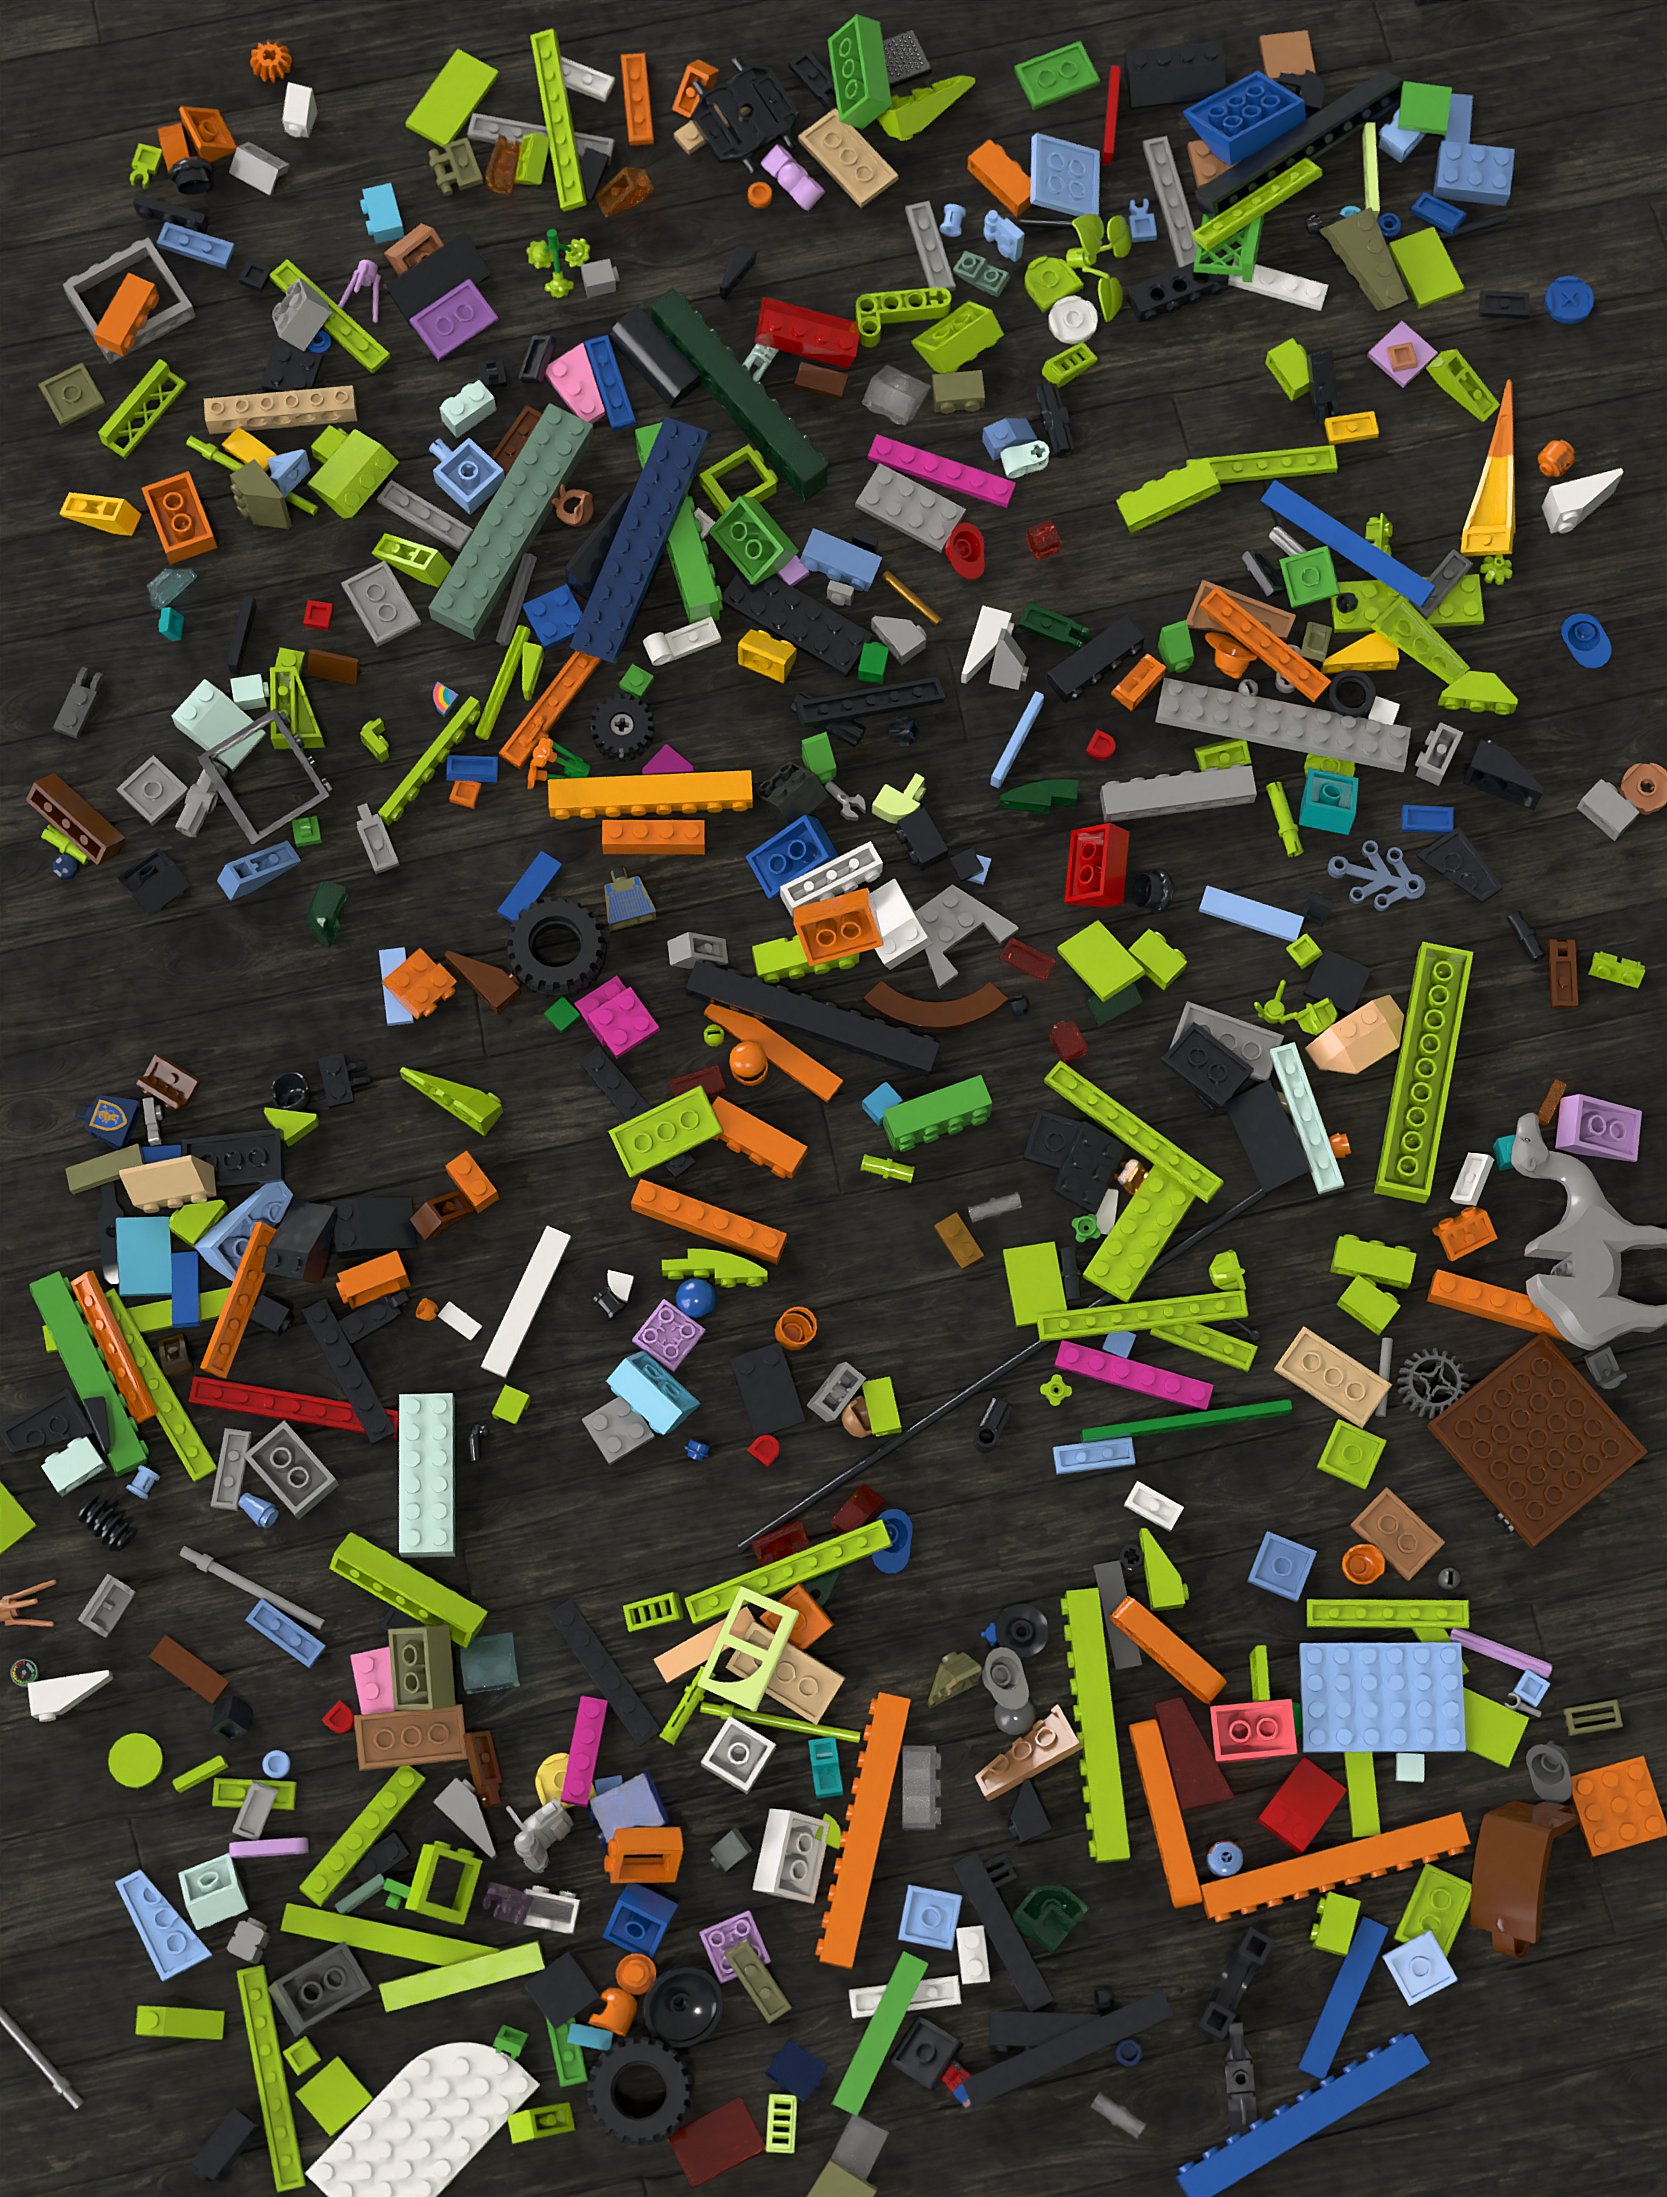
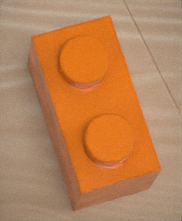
M467 1151L445 1165L447 1173L477 1213H480L499 1199L497 1190Z

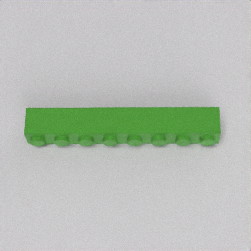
M56 1272L31 1283L30 1292L83 1405V1399L104 1396L106 1399L112 1451L110 1454H107V1457L116 1476L119 1477L137 1469L139 1465H146V1456L149 1455V1451L143 1440L138 1441L135 1432L138 1431L133 1417L128 1418L124 1411L127 1408V1404L121 1393L117 1395L113 1385H116V1381L111 1370L106 1371L102 1364L105 1361L100 1347L95 1348L91 1339L95 1338L93 1331L88 1323L84 1325L80 1317L84 1315L78 1300L73 1302L69 1294L73 1290L68 1278L62 1279L60 1272Z

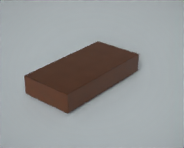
M801 362L794 387L842 400L849 374Z

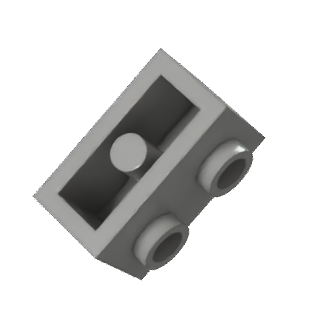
M1441 722L1436 732L1431 730L1425 742L1429 747L1426 753H1420L1415 763V766L1419 767L1416 776L1439 786L1463 732Z

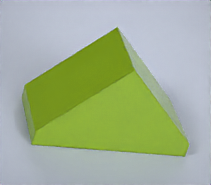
M265 1108L264 1110L266 1118L273 1128H280L284 1131V1142L288 1147L319 1125L317 1114Z

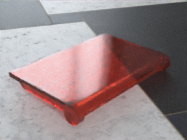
M741 2097L683 2127L668 2137L692 2188L766 2149Z

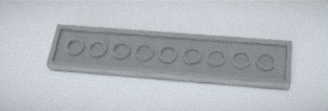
M1164 678L1155 721L1162 724L1404 772L1411 732L1410 727L1384 724L1361 717L1342 716L1336 712L1257 696H1244L1237 692Z

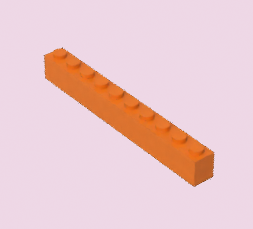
M879 1692L878 1699L872 1698L869 1714L874 1715L872 1725L866 1724L863 1738L864 1741H868L866 1752L860 1751L857 1767L862 1768L860 1778H854L851 1792L856 1794L854 1805H848L845 1819L850 1821L848 1832H842L839 1846L844 1848L842 1858L837 1857L833 1873L838 1874V1880L836 1885L831 1884L828 1901H832V1907L830 1912L825 1911L822 1928L827 1929L825 1939L819 1938L815 1954L821 1956V1963L852 1969L911 1699Z
M1461 1812L1201 1885L1202 1902L1207 1919L1215 1918L1216 1922L1230 1919V1913L1241 1910L1242 1915L1258 1911L1256 1906L1267 1903L1269 1908L1283 1904L1282 1898L1293 1896L1294 1900L1310 1896L1308 1891L1319 1888L1320 1893L1335 1889L1334 1884L1345 1881L1347 1886L1360 1882V1876L1371 1874V1878L1387 1874L1386 1869L1396 1866L1397 1871L1413 1867L1412 1861L1422 1859L1424 1864L1438 1860V1854L1448 1852L1449 1856L1465 1852L1464 1847L1469 1845L1470 1841Z

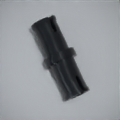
M1517 911L1508 916L1506 920L1516 933L1517 942L1523 945L1531 961L1536 962L1542 959L1546 952L1535 937L1537 933L1529 927L1522 912Z
M1076 1247L1061 1248L1063 1272L1060 1274L1061 1278L1064 1279L1066 1301L1082 1300L1079 1279L1082 1274L1081 1270H1078Z

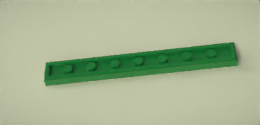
M1288 1399L1083 1429L1080 1437L1081 1443H1089L1290 1414L1292 1405L1291 1400Z

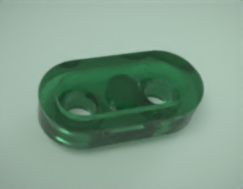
M840 1567L833 1569L829 1575L821 1574L806 1581L804 1587L809 1593L814 1590L820 1592V1597L814 1599L820 1607L827 1602L839 1576Z

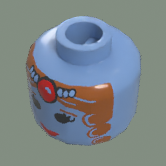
M1222 1840L1215 1843L1207 1854V1865L1210 1871L1219 1877L1234 1875L1243 1864L1241 1849L1236 1843Z

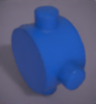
M990 1623V1627L986 1629V1632H981V1637H985L991 1643V1646H996L997 1642L995 1623Z

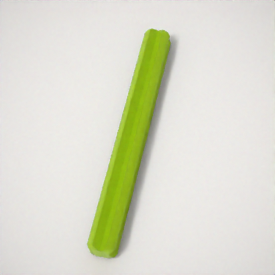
M519 625L515 631L475 732L476 736L480 739H489L522 656L524 642H527L530 636V629L528 627Z

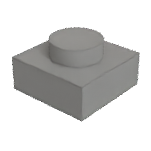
M830 580L827 588V598L837 605L847 604L851 606L854 598V587Z

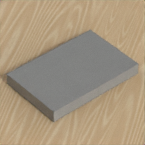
M386 561L341 583L377 647L421 625L419 617Z

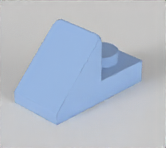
M302 449L268 459L272 473L269 478L283 494L284 498L311 471L306 451Z

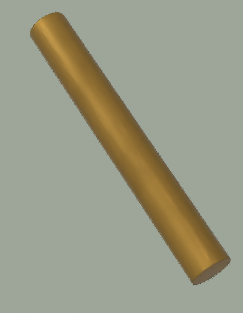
M887 570L881 578L933 625L938 626L941 623L942 618Z

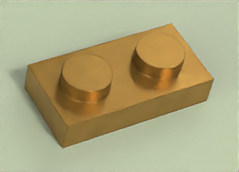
M957 1212L934 1225L935 1230L961 1271L984 1258L982 1251Z

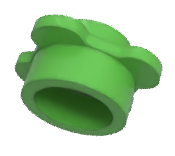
M1094 1214L1075 1218L1072 1221V1226L1077 1232L1076 1240L1083 1243L1086 1239H1097L1100 1237L1101 1231L1097 1228V1217ZM1085 1226H1088L1089 1229H1088V1230H1084V1227H1085Z

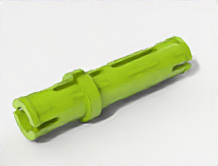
M1275 782L1266 786V790L1268 791L1280 828L1278 834L1283 838L1288 857H1293L1292 853H1294L1295 857L1304 852L1297 834L1299 829L1293 822L1282 783L1277 782L1276 786Z
M702 1666L690 1687L686 1686L684 1697L659 1735L673 1745L699 1701L702 1702L705 1698L703 1694L706 1689L697 1686L704 1670ZM712 1673L710 1679L712 1680L716 1675Z

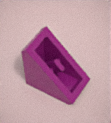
M666 744L642 771L643 775L693 773V766Z

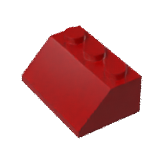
M1112 823L1071 831L1064 903L1101 908L1123 904L1129 831Z

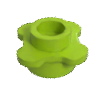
M1053 1375L1050 1382L1041 1385L1040 1392L1046 1395L1051 1405L1058 1406L1065 1397L1071 1395L1072 1389L1064 1384L1060 1375ZM1054 1388H1057L1059 1391L1055 1393Z

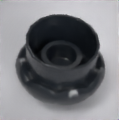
M197 156L185 157L171 166L169 178L172 182L176 183L178 192L186 195L201 194L211 188L209 176L212 173V166L204 158Z
M1157 868L1152 870L1151 873H1142L1138 876L1133 889V899L1138 908H1148L1152 913L1160 914L1164 913L1173 902L1174 884L1171 875L1167 871Z

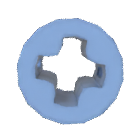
M946 205L944 209L946 215L944 223L940 225V231L947 236L957 237L961 235L962 229L960 225L962 218L965 217L966 210L959 205Z
M139 1465L138 1474L132 1484L127 1485L126 1489L147 1500L149 1497L147 1493L155 1480L160 1479V1476L148 1468Z

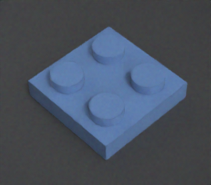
M1267 1531L1247 1582L1297 1602L1317 1551Z

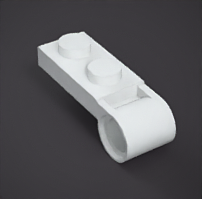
M709 617L665 635L662 632L654 633L645 638L643 644L652 664L658 666L721 642V637L712 617Z

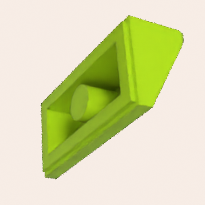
M538 133L523 136L515 183L541 184L550 142L549 137Z
M1232 738L1194 749L1201 772L1214 767L1222 770L1229 769L1236 764L1246 765L1251 763L1246 740Z

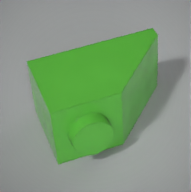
M1186 620L1163 627L1161 630L1158 649L1168 673L1173 671L1177 673L1183 672L1192 665L1194 653Z
M826 732L802 740V760L806 769L815 773L821 784L832 781L833 777H836V764Z

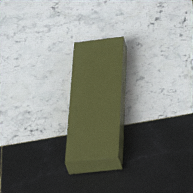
M135 1144L65 1168L70 1192L76 1194L120 1179L119 1170L145 1165L141 1146Z
M747 1938L723 1953L768 2023L792 2008Z

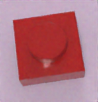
M308 600L303 622L304 627L329 630L334 608L333 604Z

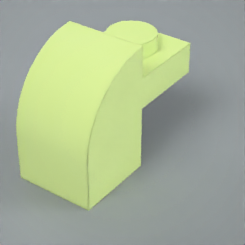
M915 774L904 793L885 784L872 804V813L890 823L897 824L898 820L919 810L920 803L918 802L926 791V788H924L925 778Z

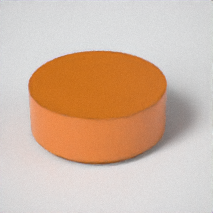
M756 182L749 187L748 201L752 206L763 208L770 204L772 190L769 185L763 182Z

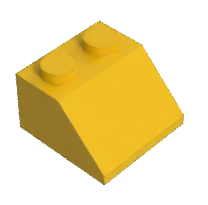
M750 629L738 644V664L782 683L785 682L797 658V649L791 643L785 640H775L768 633L761 630L757 632Z

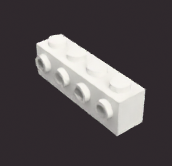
M870 841L781 886L780 897L793 918L794 908L833 898L842 892L845 894L850 893L858 887V884L864 881H874L882 873L883 862Z

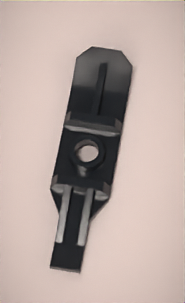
M111 1181L101 1185L103 1205L98 1213V1227L104 1279L110 1284L119 1283L117 1238L109 1237L108 1233L111 1229H116V1218H125L116 1201L115 1182Z
M1235 2022L1229 2028L1230 2049L1225 2057L1227 2095L1231 2130L1245 2135L1251 2131L1249 2126L1258 2121L1253 2060L1244 2046L1242 2022ZM1237 2075H1245L1246 2080L1243 2084L1236 2083Z

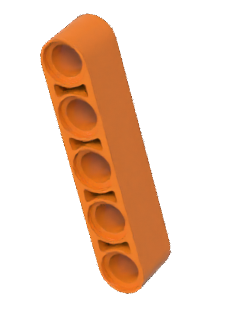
M1129 1596L1126 1597L1110 1616L1111 1621L1123 1633L1204 1703L1210 1704L1226 1685V1680L1213 1667L1135 1599Z

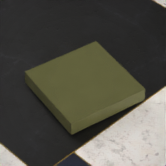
M83 362L38 384L61 427L106 406Z
M831 2158L807 2197H873L878 2188Z

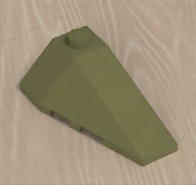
M955 1651L943 1657V1663L939 1665L928 1700L929 1708L931 1709L977 1685L982 1672L980 1665L964 1652L957 1655Z

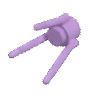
M369 260L359 262L358 269L354 271L353 278L338 307L343 308L353 288L354 292L357 293L361 285L370 286L373 283V322L376 323L378 322L379 282L381 276L377 274L378 266L374 262Z

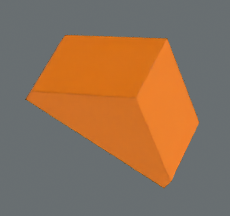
M181 123L158 128L168 173L175 162L185 157L190 158Z

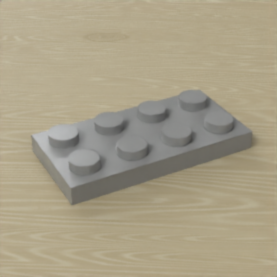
M882 464L878 465L855 502L856 508L940 553L945 548L951 531L961 522L966 513L965 508Z

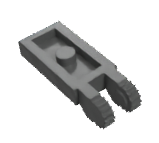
M82 667L79 671L76 683H73L53 726L55 731L76 739L79 738L98 697L97 693L104 677L103 674L97 672L93 677L90 689L83 687L89 675V669Z

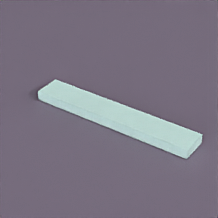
M1295 1042L1270 1049L1269 1053L1304 1154L1313 1171L1311 1174L1318 1194L1342 1188L1344 1182Z

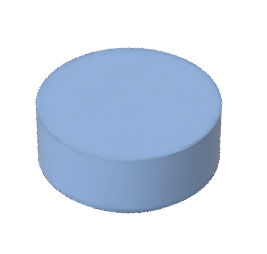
M272 1751L265 1756L263 1769L271 1778H283L290 1771L291 1761L284 1752Z

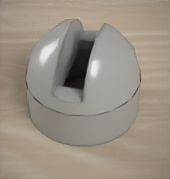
M1251 679L1243 680L1239 684L1237 692L1244 696H1257V683ZM1247 685L1250 686L1253 693H1249Z

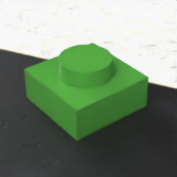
M632 664L619 683V687L633 696L642 699L654 681V676Z

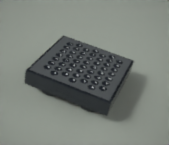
M913 29L882 40L889 88L932 73V67Z

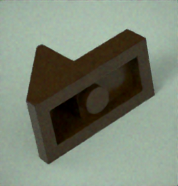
M183 1333L158 1340L165 1376L168 1375L172 1379L194 1371Z

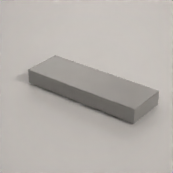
M225 1428L211 1502L212 1508L238 1511V1502L241 1498L247 1460L243 1455L250 1449L252 1432Z

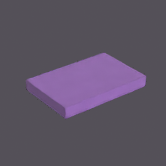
M470 278L410 319V323L438 361L498 321L497 315Z

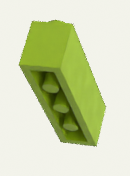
M1206 457L1202 460L1195 459L1191 461L1187 467L1181 470H1172L1158 481H1149L1135 492H1126L1116 502L1132 534L1220 492L1221 488Z

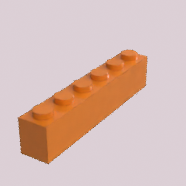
M640 1179L631 1201L633 1211L774 1264H778L787 1242L786 1233Z
M1438 1269L1433 1275L1426 1301L1540 1334L1544 1332L1549 1337L1571 1343L1559 1333L1551 1319L1532 1303L1528 1295Z

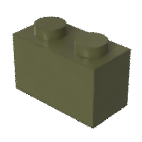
M982 370L934 374L932 376L935 412L948 414L955 410L966 409L967 411H976L984 408L985 393Z

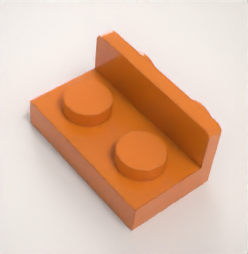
M1475 1206L1465 1208L1461 1211V1215L1455 1218H1446L1438 1223L1439 1226L1432 1229L1433 1233L1439 1236L1450 1261H1454L1498 1239L1487 1212Z

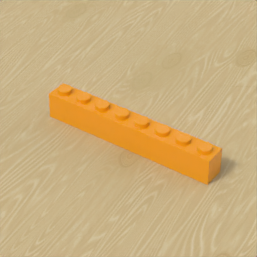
M751 770L548 780L550 817H555L556 819H568L570 816L593 818L596 815L606 814L608 817H618L624 813L642 816L646 812L667 815L672 813V811H682L686 814L695 813L697 810H707L708 812H720L722 809L745 811L748 808H753Z

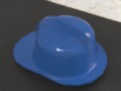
M1581 613L1567 618L1562 625L1561 634L1578 663L1588 668H1597L1608 662L1612 646L1600 621L1590 614Z
M889 1509L883 1512L876 1521L881 1519L884 1521L893 1546L871 1555L875 1565L881 1571L897 1573L908 1563L912 1523L905 1512L898 1509Z

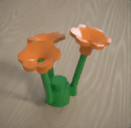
M540 719L525 741L526 745L535 739L540 741L533 751L534 758L531 760L528 774V789H533L534 783L537 780L587 778L590 765L584 763L582 758L573 755L548 738L549 735L542 731L545 719ZM552 747L571 760L566 761L558 757L553 752ZM547 760L552 763L555 761L565 766L564 774H567V776L548 774L547 771L538 770L537 767H544Z

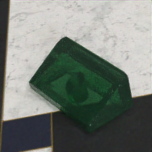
M1133 982L1105 1002L1095 995L1086 1001L1085 1006L1099 1027L1140 1005L1143 1001Z

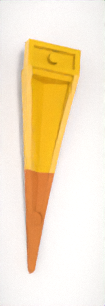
M1510 380L1506 383L1488 457L1463 529L1461 554L1464 557L1512 554L1513 535L1515 533L1513 389Z

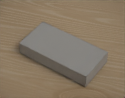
M253 1780L232 1832L253 1841H258L279 1790Z

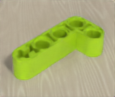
M943 287L861 295L856 301V322L860 334L859 342L865 347L876 346L880 341L881 324L937 319L947 316L951 305L950 292ZM912 303H918V304H920L921 306H919V307H913V306H911L910 304H912ZM889 305H893L896 308L891 310L886 307ZM867 307L871 308L872 310L869 312H865L862 309ZM873 330L875 333L867 334L864 331Z

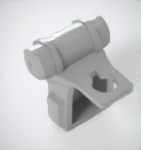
M554 1798L522 1823L511 1807L508 1806L506 1808L522 1830L514 1841L518 1855L523 1858L526 1867L533 1872H544L549 1861L546 1849L554 1841L562 1840L573 1826L569 1814L562 1804Z

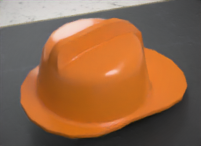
M1210 632L1205 636L1206 641L1215 648V665L1225 674L1235 679L1241 677L1250 661L1257 659L1256 654L1248 651L1239 642L1227 635Z

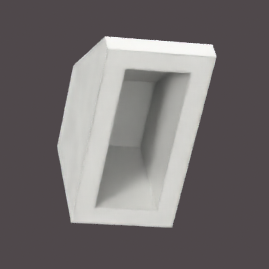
M288 83L283 113L285 132L295 137L304 136L309 138L317 115L312 88Z

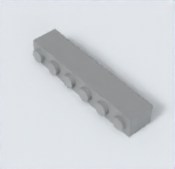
M1236 764L1229 769L1222 770L1217 767L1209 768L1205 772L1200 773L1185 771L1178 776L1162 774L1156 776L1155 779L1145 780V778H1134L1126 783L1111 781L1101 786L1100 791L1105 823L1254 803L1257 795L1252 766H1244L1243 764Z

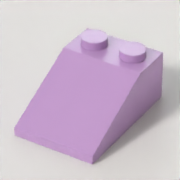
M1581 1094L1561 1098L1555 1148L1575 1154L1635 1162L1638 1155L1642 1111Z

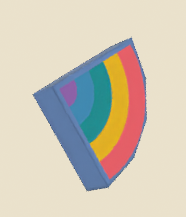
M437 682L433 690V700L438 712L445 717L459 696L454 691Z

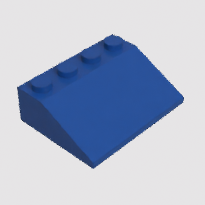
M1256 71L1184 110L1183 115L1213 154L1232 166L1305 121V101L1260 71Z

